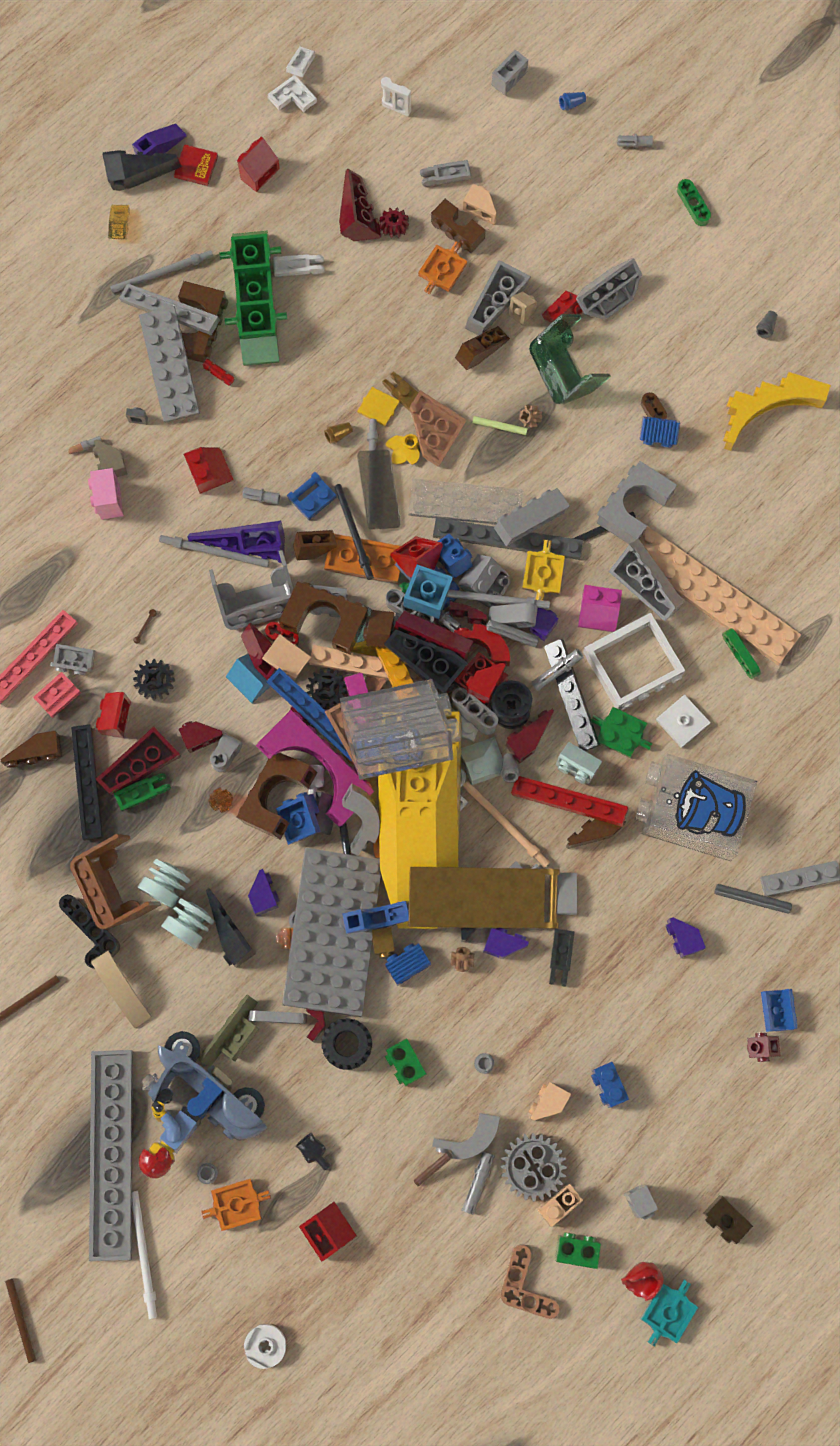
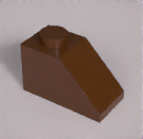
M333 530L297 532L293 543L297 561L314 560L337 547Z

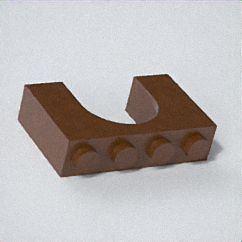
M183 281L178 295L179 302L216 315L220 319L212 335L201 331L190 334L181 332L187 359L203 363L207 357L210 358L211 345L213 341H216V330L218 325L222 324L223 310L227 309L228 299H226L225 291Z
M297 581L279 619L280 627L298 634L305 618L312 610L319 607L331 608L341 617L339 627L332 640V646L336 650L351 655L366 622L368 608L359 602L352 603L346 597L334 596L328 590L316 589L310 583Z
M278 753L271 759L268 758L253 788L249 791L247 799L239 809L236 818L252 828L281 840L290 823L283 817L268 810L267 798L270 791L282 782H293L309 789L318 772L310 765L283 753Z

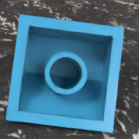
M416 565L404 596L403 606L439 619L453 577Z

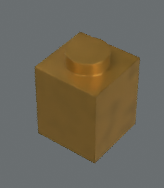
M391 927L372 930L375 956L379 955V958H388L391 956V953H395Z

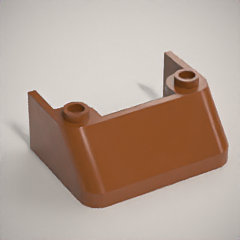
M116 834L76 856L70 864L73 876L92 918L100 929H109L135 920L161 906V903L157 901H147L142 905L135 900L123 903L108 869L113 867L118 861V854L115 848L130 840L129 835Z

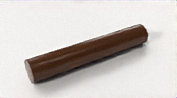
M447 1151L414 1179L415 1185L420 1186L453 1158L452 1154Z

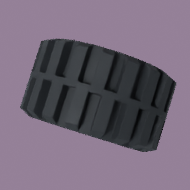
M350 1018L338 1019L336 1022H332L324 1031L321 1047L325 1058L330 1064L342 1070H353L367 1061L372 1050V1038L368 1029L358 1020ZM344 1032L353 1033L359 1040L358 1050L351 1056H342L335 1047L337 1037Z

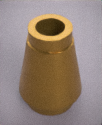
M346 422L327 427L324 430V435L328 443L336 444L353 432L351 424Z

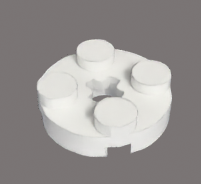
M260 1324L248 1333L244 1342V1350L248 1361L260 1369H267L277 1365L284 1357L286 1351V1338L282 1331L271 1324ZM269 1341L271 1349L262 1352L260 1342Z

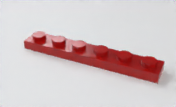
M519 776L515 781L511 794L516 797L622 827L629 810L628 806L522 776Z

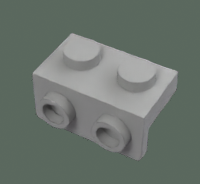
M56 644L54 661L50 663V666L56 667L55 671L67 672V669H72L74 674L85 675L86 672L92 673L95 650Z

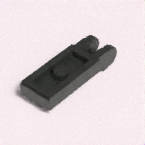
M554 930L550 961V985H554L557 969L563 970L561 986L566 987L575 931Z

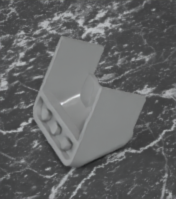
M282 550L279 551L283 567L273 570L270 575L272 583L235 593L234 587L229 583L217 585L213 569L209 570L214 593L226 628L236 630L247 627L249 623L254 625L281 617L293 592V586Z

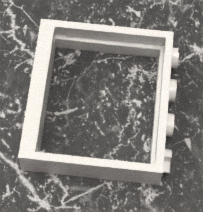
M651 613L584 647L583 651L611 702L617 709L629 708L633 705L632 702L637 699L642 701L649 697V693L654 690L659 692L666 688V684L670 682L676 683L682 679L685 672L684 667ZM649 626L675 670L620 698L595 654Z

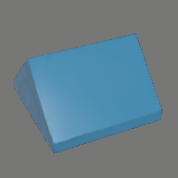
M249 654L238 658L226 675V678L251 703L270 687L266 683L267 680L254 667Z

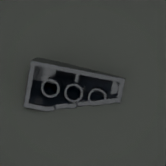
M125 150L103 152L108 182L111 188L117 191L133 188L182 167L177 154L154 153L153 156H149L138 151L137 155L126 154Z
M395 630L383 644L425 682L432 684L441 695L445 693L468 664L449 649H444L398 630Z

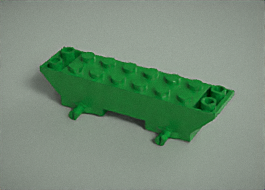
M268 230L234 233L231 237L230 251L219 252L220 260L231 259L233 263L237 312L235 317L225 318V326L236 325L238 328L243 366L279 363L276 323L279 320H288L287 312H275L270 258L271 255L282 254L281 246L270 247Z

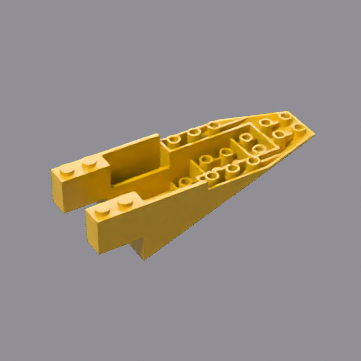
M382 712L381 730L405 720L402 712ZM440 712L439 744H422L424 753L420 761H411L403 765L378 764L380 871L390 904L402 901L409 902L410 867H458L462 739V718L460 712ZM388 752L381 753L388 763L394 762ZM408 922L397 924L398 929H438V927H409Z

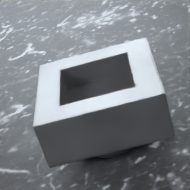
M138 407L133 409L127 408L126 417L129 423L147 425L148 417L145 410Z

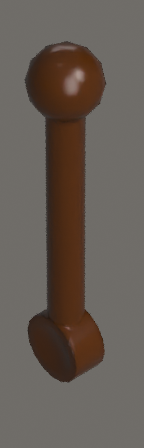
M151 609L149 611V617L147 618L145 624L140 630L138 636L134 637L133 641L135 644L140 643V638L143 635L148 624L150 623L152 617H155L157 615L155 609Z

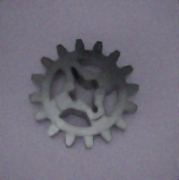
M153 659L152 663L145 660L146 665L139 664L140 671H134L137 677H133V681L136 682L134 687L139 689V695L144 694L145 699H148L149 696H151L153 701H155L156 696L163 699L162 694L169 695L168 689L174 688L171 682H175V678L170 677L174 675V672L169 670V664L164 665L163 660H160L159 663H157L156 659ZM166 675V682L163 684V679ZM153 677H154L155 679L157 678V681H156V682H154L153 680L151 681V678H153Z
M330 668L327 669V672L320 669V674L313 672L314 678H308L311 684L306 685V689L310 690L306 693L312 696L311 698L319 705H322L323 709H326V706H329L331 709L333 704H339V700H345L342 694H347V689L344 688L346 684L345 681L341 682L344 679L343 675L337 676V670L331 673ZM317 683V684H318V689L315 690L316 692L314 693V687H315V684ZM339 685V692L336 695L335 689L338 688L337 686ZM323 687L330 688V691L323 690Z

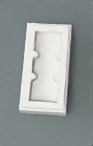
M299 46L287 65L286 72L303 77L315 58V51Z

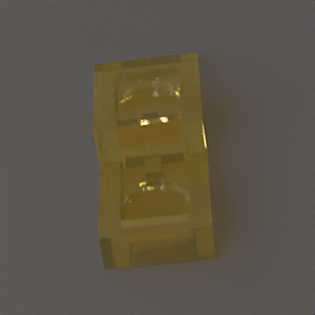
M111 205L108 227L109 239H127L129 205Z

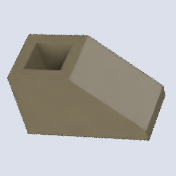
M98 439L94 440L95 447L93 452L95 458H99L100 464H97L98 470L113 468L117 477L127 475L121 452Z

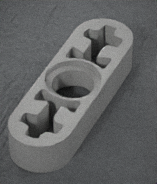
M250 1011L249 1021L307 1024V1014Z

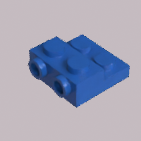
M300 793L296 795L297 799L285 800L282 802V806L276 808L278 815L290 823L284 833L288 845L321 832L315 814L319 813L314 794Z

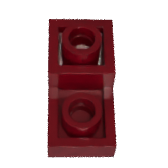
M450 602L449 615H453L456 618L468 616L467 623H471L472 626L473 623L486 625L487 615L465 604Z

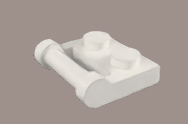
M389 77L382 78V105L405 116H409L411 113V90L405 86L392 83Z

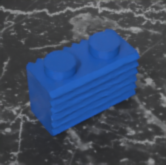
M643 416L639 438L643 441V444L654 445V442L661 443L663 447L677 445L680 421Z
M412 943L403 949L405 952L398 956L395 953L386 959L388 963L385 966L397 986L431 966V962L419 943L417 945Z

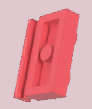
M61 672L33 698L54 718L81 692Z

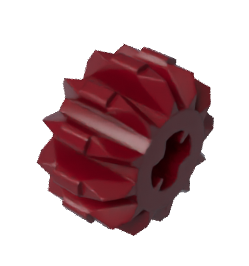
M398 207L395 210L389 208V212L383 211V216H380L379 226L384 236L389 234L392 239L396 235L399 239L400 234L405 235L406 230L409 228V217L405 215L404 210L399 211Z

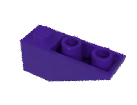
M175 123L144 134L132 146L135 155H137V151L149 156H153L154 153L165 154L186 138L187 134Z

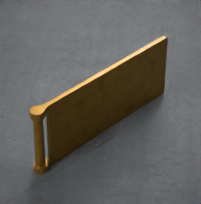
M410 867L408 926L559 928V922H557V889L560 869ZM545 875H550L549 922H544Z

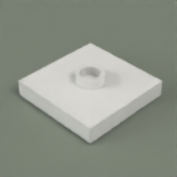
M683 695L656 718L659 725L680 748L685 746L710 724L709 720L686 695Z

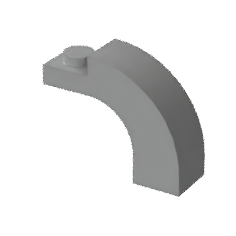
M351 783L342 799L343 807L355 812L362 820L361 828L350 845L351 853L359 856L361 851H365L369 841L376 842L380 822L377 807L371 796L360 787Z
M479 1113L477 1128L469 1139L463 1142H451L434 1138L432 1147H436V1152L441 1153L452 1150V1159H467L476 1156L484 1151L493 1141L500 1117Z

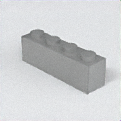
M558 488L553 491L550 489L541 494L540 498L536 499L534 497L526 503V506H518L512 511V514L508 516L504 514L497 519L498 523L494 529L506 546L566 512L570 505Z

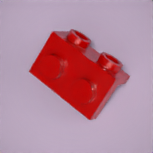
M565 291L542 313L543 319L555 324L558 331L563 333L583 313L576 300L578 295Z

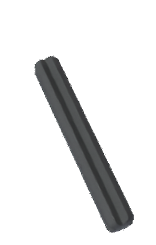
M717 884L714 893L719 896L789 914L792 910V904L789 902L722 884Z

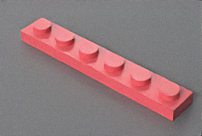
M62 610L0 674V705L56 647V644H59L78 624L67 612Z

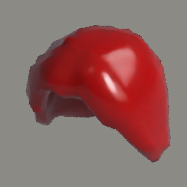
M640 1262L621 1280L622 1284L629 1291H632L635 1296L642 1297L645 1301L653 1299L662 1288L664 1275L652 1262Z

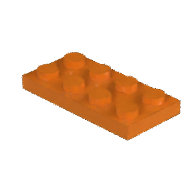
M334 534L337 547L327 553L324 570L366 578L364 570L360 567L359 556L352 537ZM361 539L366 556L371 561L370 567L374 575L373 579L398 584L400 570L395 566L396 562L392 559L390 553L400 546Z

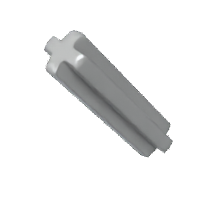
M489 620L486 625L487 630L532 647H536L539 642L537 636L493 620Z

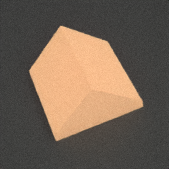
M279 635L262 659L277 670L279 668L283 670L294 681L311 656Z

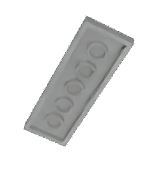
M171 306L140 314L139 319L164 422L200 414L176 308Z

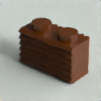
M371 610L370 616L366 617V627H364L363 639H366L368 647L378 646L379 648H385L383 644L392 635L394 612Z

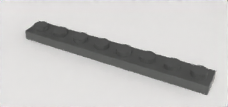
M436 518L433 538L442 539L450 534L454 539L458 538L460 542L524 552L543 551L544 540H547V548L548 541L550 540L552 541L550 552L576 560L581 558L583 540L531 532L506 546L495 531L494 526Z

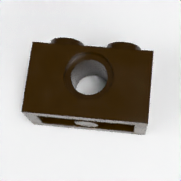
M720 1195L703 1213L707 1217L705 1221L713 1229L717 1227L722 1232L720 1236L728 1244L732 1242L737 1245L753 1227L742 1214ZM726 1215L731 1218V1224L728 1227L722 1225V1218Z

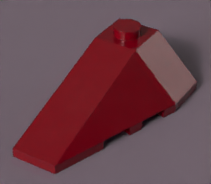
M347 169L345 171L339 217L340 233L352 241L381 238L380 223L378 218H374L372 210H374L373 205L369 204L366 198L368 192L363 179L357 173Z

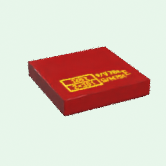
M184 144L179 158L182 167L175 170L174 178L208 186L218 159V153Z

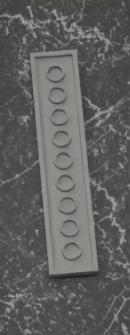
M133 1050L91 1051L89 1261L132 1259Z

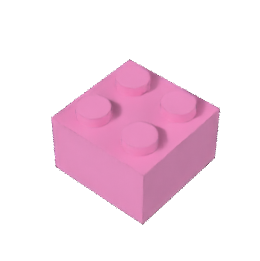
M113 468L90 471L91 478L88 479V484L93 493V496H90V501L95 509V513L99 514L102 520L124 516L120 484Z

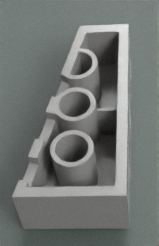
M498 260L467 320L465 329L477 335L485 333L510 305L511 297L521 293L527 287L531 276Z
M639 539L629 544L609 570L617 580L664 621L673 616L684 602Z

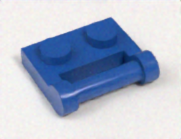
M316 472L311 474V478L294 492L287 494L288 499L308 520L337 498L336 494ZM315 483L319 486L302 501L298 500V497Z

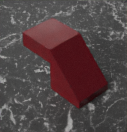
M306 1009L307 1013L318 1020L307 1035L308 1039L315 1042L326 1027L324 1012Z

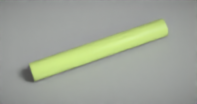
M476 416L473 418V424L522 435L527 434L528 428Z

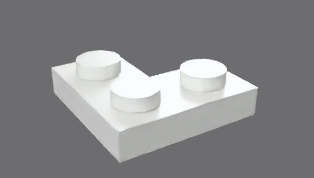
M295 75L267 94L268 99L278 110L293 101L305 112L317 103V98Z

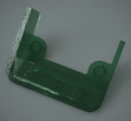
M561 314L529 346L530 354L553 402L556 404H566L591 394L611 377L610 374H589L581 378L567 350L574 340L570 328L582 318L580 314Z

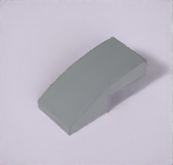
M560 873L558 875L557 915H577V873Z

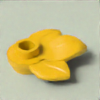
M407 434L404 437L396 435L386 442L385 446L393 450L392 464L398 465L408 461L411 465H414L419 460L420 453L418 448L420 445L416 435ZM413 442L414 445L409 446L407 443Z

